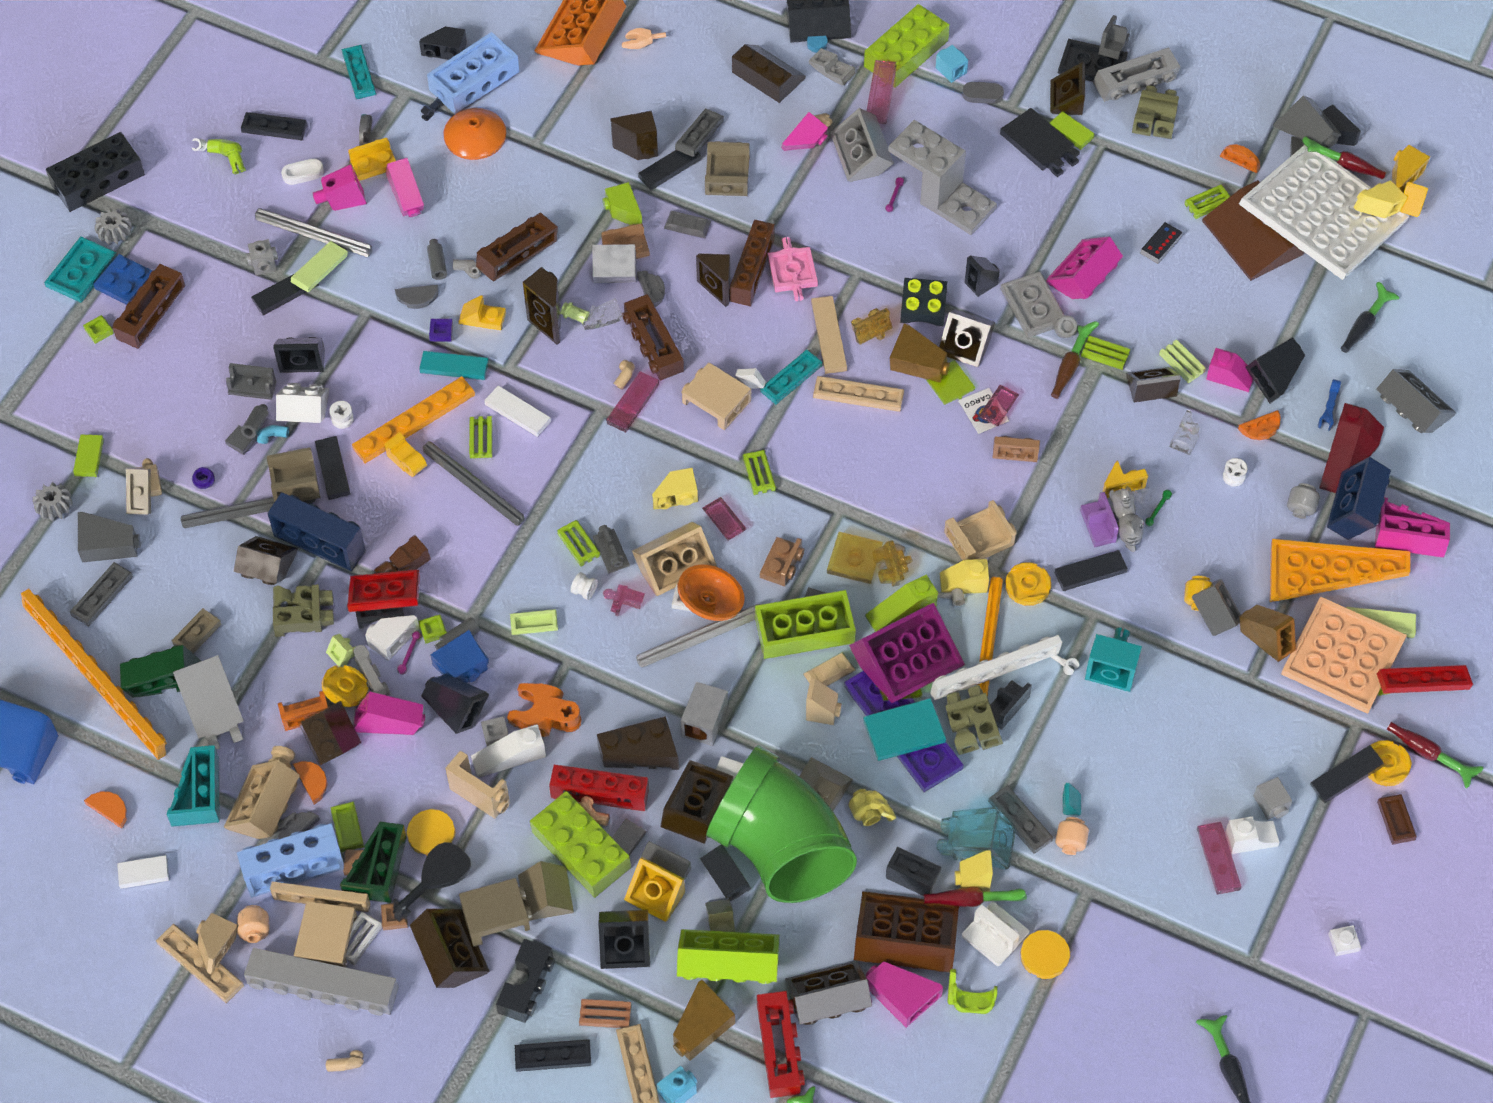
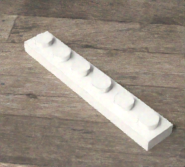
M1059 635L1051 638L1044 637L1038 643L1023 645L1011 653L1004 652L990 661L983 660L976 666L968 669L961 668L950 676H940L933 682L930 693L935 701L948 694L959 692L1059 654L1063 642Z

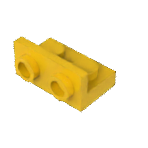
M388 138L378 139L348 150L350 163L359 181L386 173L387 164L396 161Z

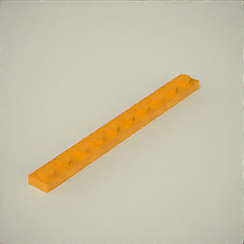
M30 589L23 591L21 597L25 610L157 760L166 756L165 745L167 743L164 736L153 730L147 717L143 718L139 714L135 703L129 702L125 698V694L119 686L115 687L111 682L109 674L105 670H100L95 658L85 653L80 641L74 640L71 637L69 629L57 621V617L51 609L47 610L41 597L38 594L34 595Z

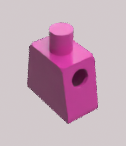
M352 165L323 176L321 178L323 189L313 192L316 204L328 201L334 211L367 204L363 187Z

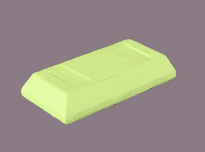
M556 609L510 614L512 635L558 630Z

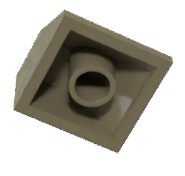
M812 757L799 775L824 799L832 811H834L853 781L852 778Z

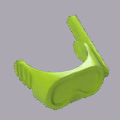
M950 969L947 1003L954 1005L956 1010L962 1013L987 1014L994 1007L998 987L994 986L992 990L982 993L963 991L957 987L956 969Z

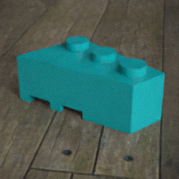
M215 745L190 747L181 772V780L178 788L176 787L173 802L166 814L171 827L220 822L219 756Z

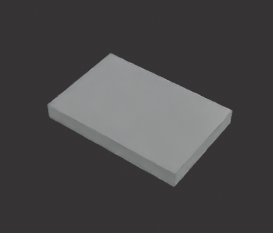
M1040 271L1001 284L1000 289L1027 338L1053 330L1056 320L1065 316Z

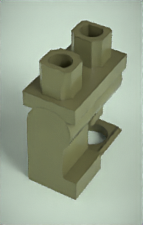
M1147 86L1145 90H1142L1132 133L1150 136L1153 121L1156 118L1153 136L1172 139L1179 100L1177 92L1168 89L1165 91V94L1157 93V88L1154 86ZM1146 123L1149 127L1142 129L1137 124Z
M319 584L312 585V587L297 586L296 591L291 593L289 589L279 585L274 586L273 628L275 637L285 636V633L312 632L314 630L315 632H322V626L333 625V609L321 610V606L333 605L332 590H320ZM287 601L288 607H280V604Z
M979 685L968 689L970 698L961 700L959 692L947 695L948 705H945L952 732H957L954 742L959 755L980 749L975 735L968 729L973 726L976 728L983 750L1003 744L986 693H983Z

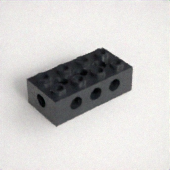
M122 132L46 168L51 186L69 212L145 175L139 156Z

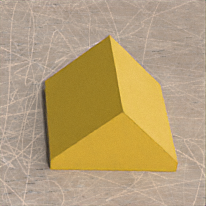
M641 857L624 900L642 910H648V913L667 922L685 894L684 878Z

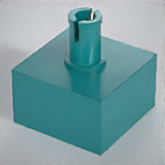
M1121 627L1115 629L1113 638L1096 634L1089 656L1085 680L1130 692L1142 646L1127 642L1130 632L1125 628L1122 637L1120 636Z

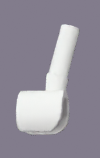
M1058 655L1051 657L1064 666L1063 671L1067 675L1074 673V670L1069 665H1072L1074 668L1079 667V661L1075 658L1066 660Z

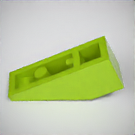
M926 574L905 584L866 613L865 617L876 632L933 602L937 606L938 591Z

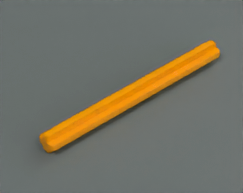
M993 576L990 579L979 662L993 659L1003 583L1001 577ZM990 680L977 684L981 687L983 693H986L987 697Z

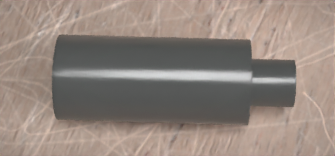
M431 239L429 241L430 245L427 246L431 275L433 279L441 280L447 276L443 248L437 239Z
M260 404L253 408L241 428V434L244 437L253 439L268 417V407L265 404Z
M468 618L439 637L440 642L434 645L436 650L470 630L472 635L478 633L480 630L473 618Z

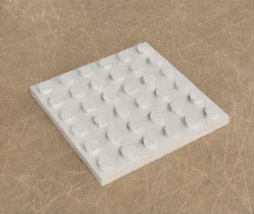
M1304 145L1241 199L1239 205L1343 280L1408 220L1410 215L1399 211L1387 218H1381L1355 210L1353 207L1358 200V194L1364 189H1371V187L1331 158L1317 152H1308V147Z

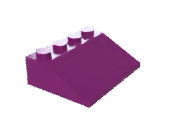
M934 602L849 645L859 666L891 703L934 682L938 677L947 675L965 665Z

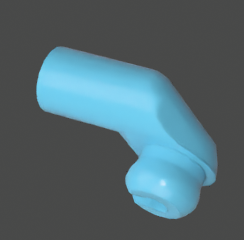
M270 425L262 428L257 433V442L267 444L269 436L287 438L289 427Z

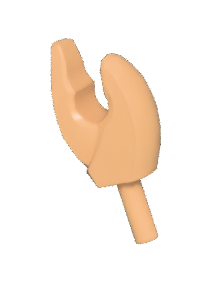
M633 29L625 37L626 39L636 40L623 42L622 48L642 49L652 44V39L666 37V32L651 34L649 29Z

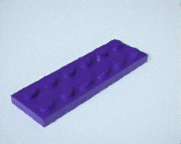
M864 671L844 682L845 689L866 716L915 703L910 694L891 703ZM947 742L897 756L923 792L928 791L963 770L964 767Z

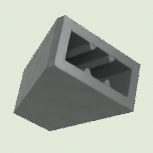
M1304 95L1273 124L1279 130L1302 140L1304 137H1308L1327 148L1335 145L1338 141L1337 138L1342 135L1313 99Z
M78 512V553L82 563L137 557V548H141L140 535L135 533L132 525L85 512Z

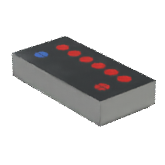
M1164 222L1142 247L1140 254L1159 264L1180 240L1183 232Z

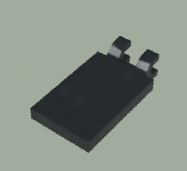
M1032 108L1000 128V134L1042 171L1048 168L1056 177H1059L1064 172L1061 169L1064 166V162L1060 158L1066 159L1072 167L1079 163L1076 157L1080 155V152L1074 148V144Z

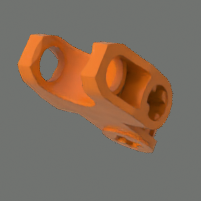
M542 683L519 684L517 688L518 696L533 702L534 705L526 711H509L507 716L508 723L520 729L538 725L542 737L549 736L551 728L565 732H574L579 729L582 722L579 706L573 701L563 700L564 693L561 689Z

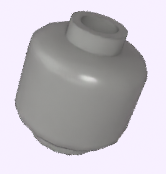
M1300 483L1291 489L1287 507L1293 512V516L1305 519L1306 516L1315 514L1320 499L1319 493L1314 486Z

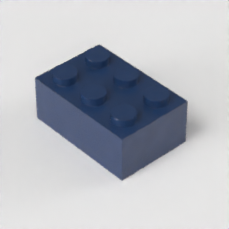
M1368 457L1342 471L1327 528L1347 540L1361 535L1371 528H1375L1380 521L1379 515L1381 507L1385 502L1384 495L1390 482L1391 469Z

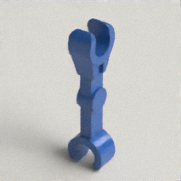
M1332 380L1326 410L1319 419L1318 428H1321L1323 422L1329 424L1328 431L1333 427L1332 412L1341 385L1339 380Z

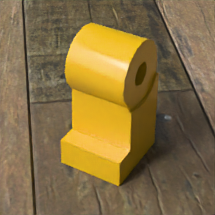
M400 432L385 443L387 457L411 477H414L427 466L424 457L406 441V438Z

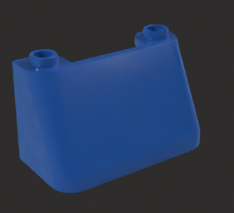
M0 700V767L8 769L11 775H13L12 779L18 783L25 784L27 782L35 784L59 735L52 720L47 715Z

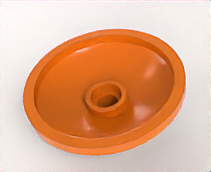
M470 108L456 113L448 120L444 128V141L447 148L453 154L463 159L478 160L487 158L500 150L506 140V127L503 120L496 113L483 108Z
M704 564L694 565L687 568L678 580L677 589L680 599L691 612L704 619L713 621L732 619L739 614L744 605L745 597L741 585L731 574L721 568Z

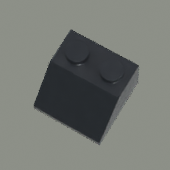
M288 337L286 339H277L274 343L273 349L280 373L324 372L325 349L322 338Z
M648 910L599 912L601 969L650 967Z

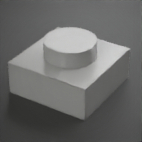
M504 716L481 722L486 746L508 735Z

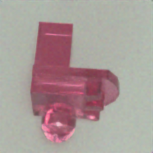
M620 584L617 591L609 588L603 591V596L606 599L614 600L610 611L615 612V616H619L622 604L640 609L645 593L629 589L628 586Z

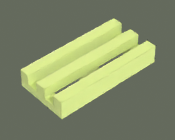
M1177 339L1173 341L1172 345H1167L1166 349L1160 350L1159 355L1188 383L1205 373L1206 368ZM1169 353H1171L1179 361V363ZM1183 367H1186L1192 373V375H1190Z

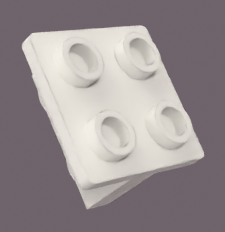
M991 902L987 907L981 904L975 911L974 921L962 933V938L996 966H1000L1029 935V930L995 902Z

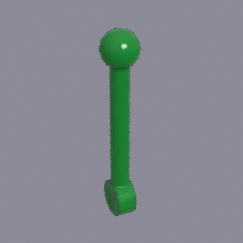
M1170 490L1163 491V498L1151 516L1145 520L1147 526L1154 524V518L1165 501L1171 498L1172 493Z

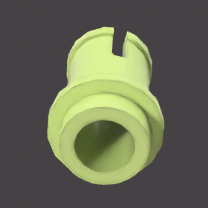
M565 302L560 314L564 318L569 317L585 324L590 312L574 306L572 302Z

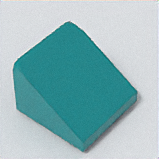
M1066 783L1063 789L1064 815L1079 816L1081 815V794L1070 783Z

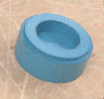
M826 36L808 37L807 47L815 53L821 48L826 50L828 39Z

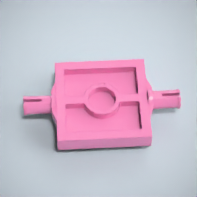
M786 237L782 239L784 249L768 253L775 292L793 291L795 301H798V295L801 301L804 298L801 289L818 286L810 247L792 248L790 237H787V242Z

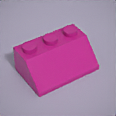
M1110 236L1082 239L1045 281L1048 285L1071 299H1087L1093 294V290L1105 281L1106 275L1118 266V262L1122 259L1123 255Z

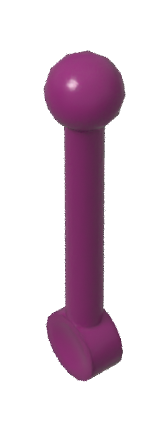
M901 177L896 178V187L889 204L885 207L887 212H892L894 209L893 203L900 186L904 184V179Z
M419 631L412 633L413 639L403 663L397 667L399 674L407 672L406 665L416 641L421 638Z

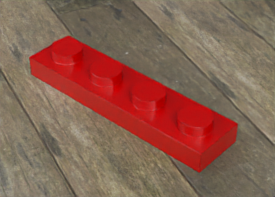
M1466 665L1379 669L1377 673L1383 694L1470 690L1473 686Z

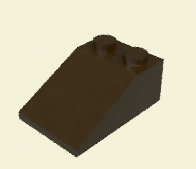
M689 760L663 809L660 827L705 844L708 839L706 833L709 825L732 784L734 776Z

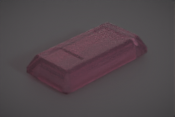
M999 385L979 417L998 427L1019 394Z
M722 497L702 508L727 540L747 530Z

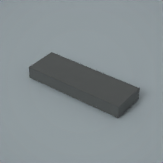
M705 108L676 142L675 149L694 157L721 125L724 116Z
M113 562L71 609V616L89 627L132 579V573Z
M1008 785L989 798L988 802L1033 854L1053 841V836Z

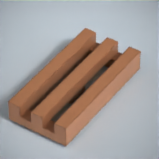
M581 999L579 1026L629 1027L631 1002ZM586 1008L618 1009V1010H626V1011L586 1009ZM585 1016L625 1017V1020L585 1018Z

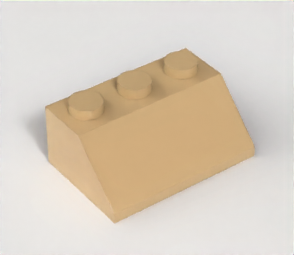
M690 522L632 550L640 572L656 596L675 588L681 574L691 566L704 564L717 567L702 527L694 522Z
M279 760L252 765L224 828L256 839L272 837L278 829L281 815L288 807L287 802L290 795L297 787L296 782L300 774Z

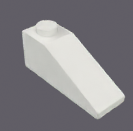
M538 725L514 731L471 755L478 778L546 757L545 746Z

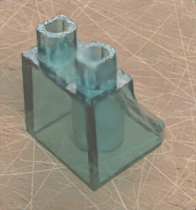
M998 807L953 811L952 817L942 818L941 830L944 834H948L947 839H939L937 842V850L942 855H951L955 860L963 861L983 851L991 850L992 867L1009 869L1015 830L1014 826Z

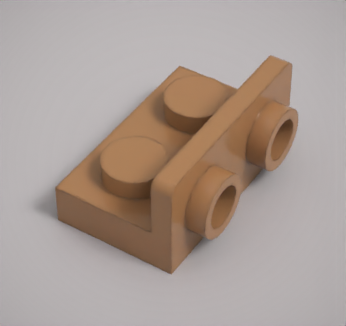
M632 224L601 233L602 245L635 244L636 259L650 256L643 224Z
M995 436L992 458L1037 462L1040 440Z
M776 537L760 571V578L785 587L788 579L792 580L794 577L796 562L801 561L805 549L802 548V539L797 538L796 542L793 543Z

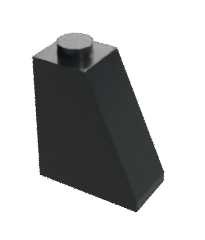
M1292 337L1258 357L1245 368L1269 404H1271L1284 394L1305 354L1301 346Z
M447 674L431 677L425 683V689L421 695L455 734L474 727L489 696L486 691Z

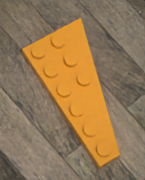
M1272 539L1270 602L1409 576L1410 551Z

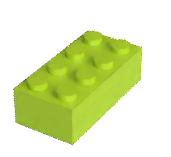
M917 4L865 50L864 67L896 88L948 42L950 24L920 4Z
M846 590L755 606V622L764 659L848 645L855 642L856 629Z
M567 791L530 820L532 833L594 898L631 868L630 856Z
M681 929L677 954V977H683L687 980L707 978L711 981L732 979L734 982L739 983L746 982L747 980L757 981L761 984L777 982L780 934Z

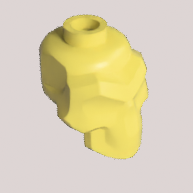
M859 789L853 793V797L848 803L854 819L862 821L864 826H871L880 821L881 816L886 817L889 822L896 819L894 811L889 806L887 800L875 790L866 791V789Z

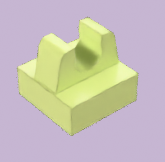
M341 634L332 636L326 651L339 667L347 666L349 660L354 657L353 651L355 647L349 644L350 639L343 638Z

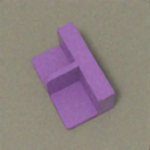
M1100 492L1097 502L1084 504L1080 507L1094 547L1115 543L1119 530L1105 492Z

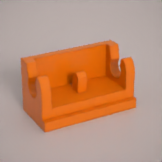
M323 691L319 692V697L283 706L282 702L277 703L285 731L299 728L298 721L328 707Z

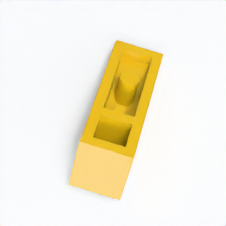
M1408 145L1403 151L1399 150L1393 159L1395 165L1392 170V182L1404 193L1407 182L1414 183L1424 173L1430 156L1411 145Z

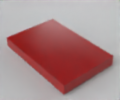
M419 570L350 576L348 611L356 612L418 606Z

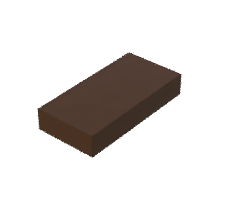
M1402 794L1379 798L1377 803L1392 845L1415 841L1417 836Z

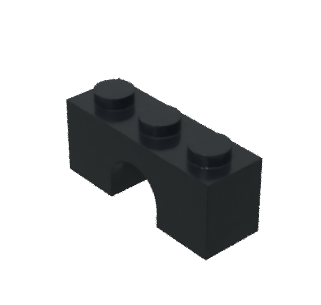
M527 939L523 940L515 958L517 970L525 972L529 977L521 985H512L505 982L496 1003L498 1014L526 1023L528 1016L534 1014L537 1002H535L537 994H542L546 984L544 979L547 971H552L555 963L551 947Z

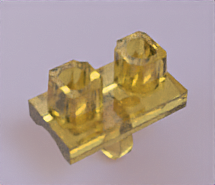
M875 308L869 312L867 318L852 320L851 325L855 333L856 342L860 345L874 337L878 340L884 339V332L893 328L889 317L890 311L887 308L881 311Z
M893 540L887 541L883 547L877 548L872 552L875 563L885 562L887 569H882L878 572L880 583H891L892 587L899 586V582L904 580L903 573L909 572L907 564L913 561L912 557L904 556L903 550L896 551Z

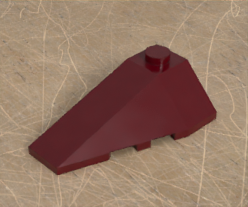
M1344 403L1319 489L1336 493L1341 472L1370 457L1378 449L1384 426L1367 409Z

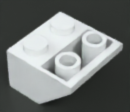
M288 383L287 386L276 394V421L321 423L325 419L329 388H323L321 384H310L309 387H301L300 383Z

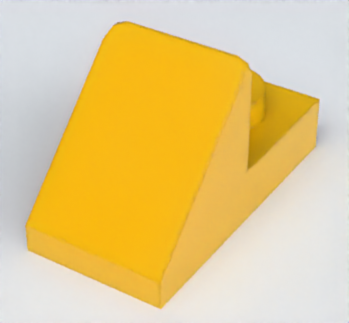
M1407 182L1404 194L1408 198L1400 212L1418 217L1424 205L1428 188Z
M480 295L463 304L458 322L462 325L501 330L506 309L484 305L483 295Z
M1117 460L1104 483L1103 492L1109 498L1111 490L1115 492L1120 489H1126L1127 486L1131 488V491L1146 488L1148 474L1145 469L1131 470L1123 474Z

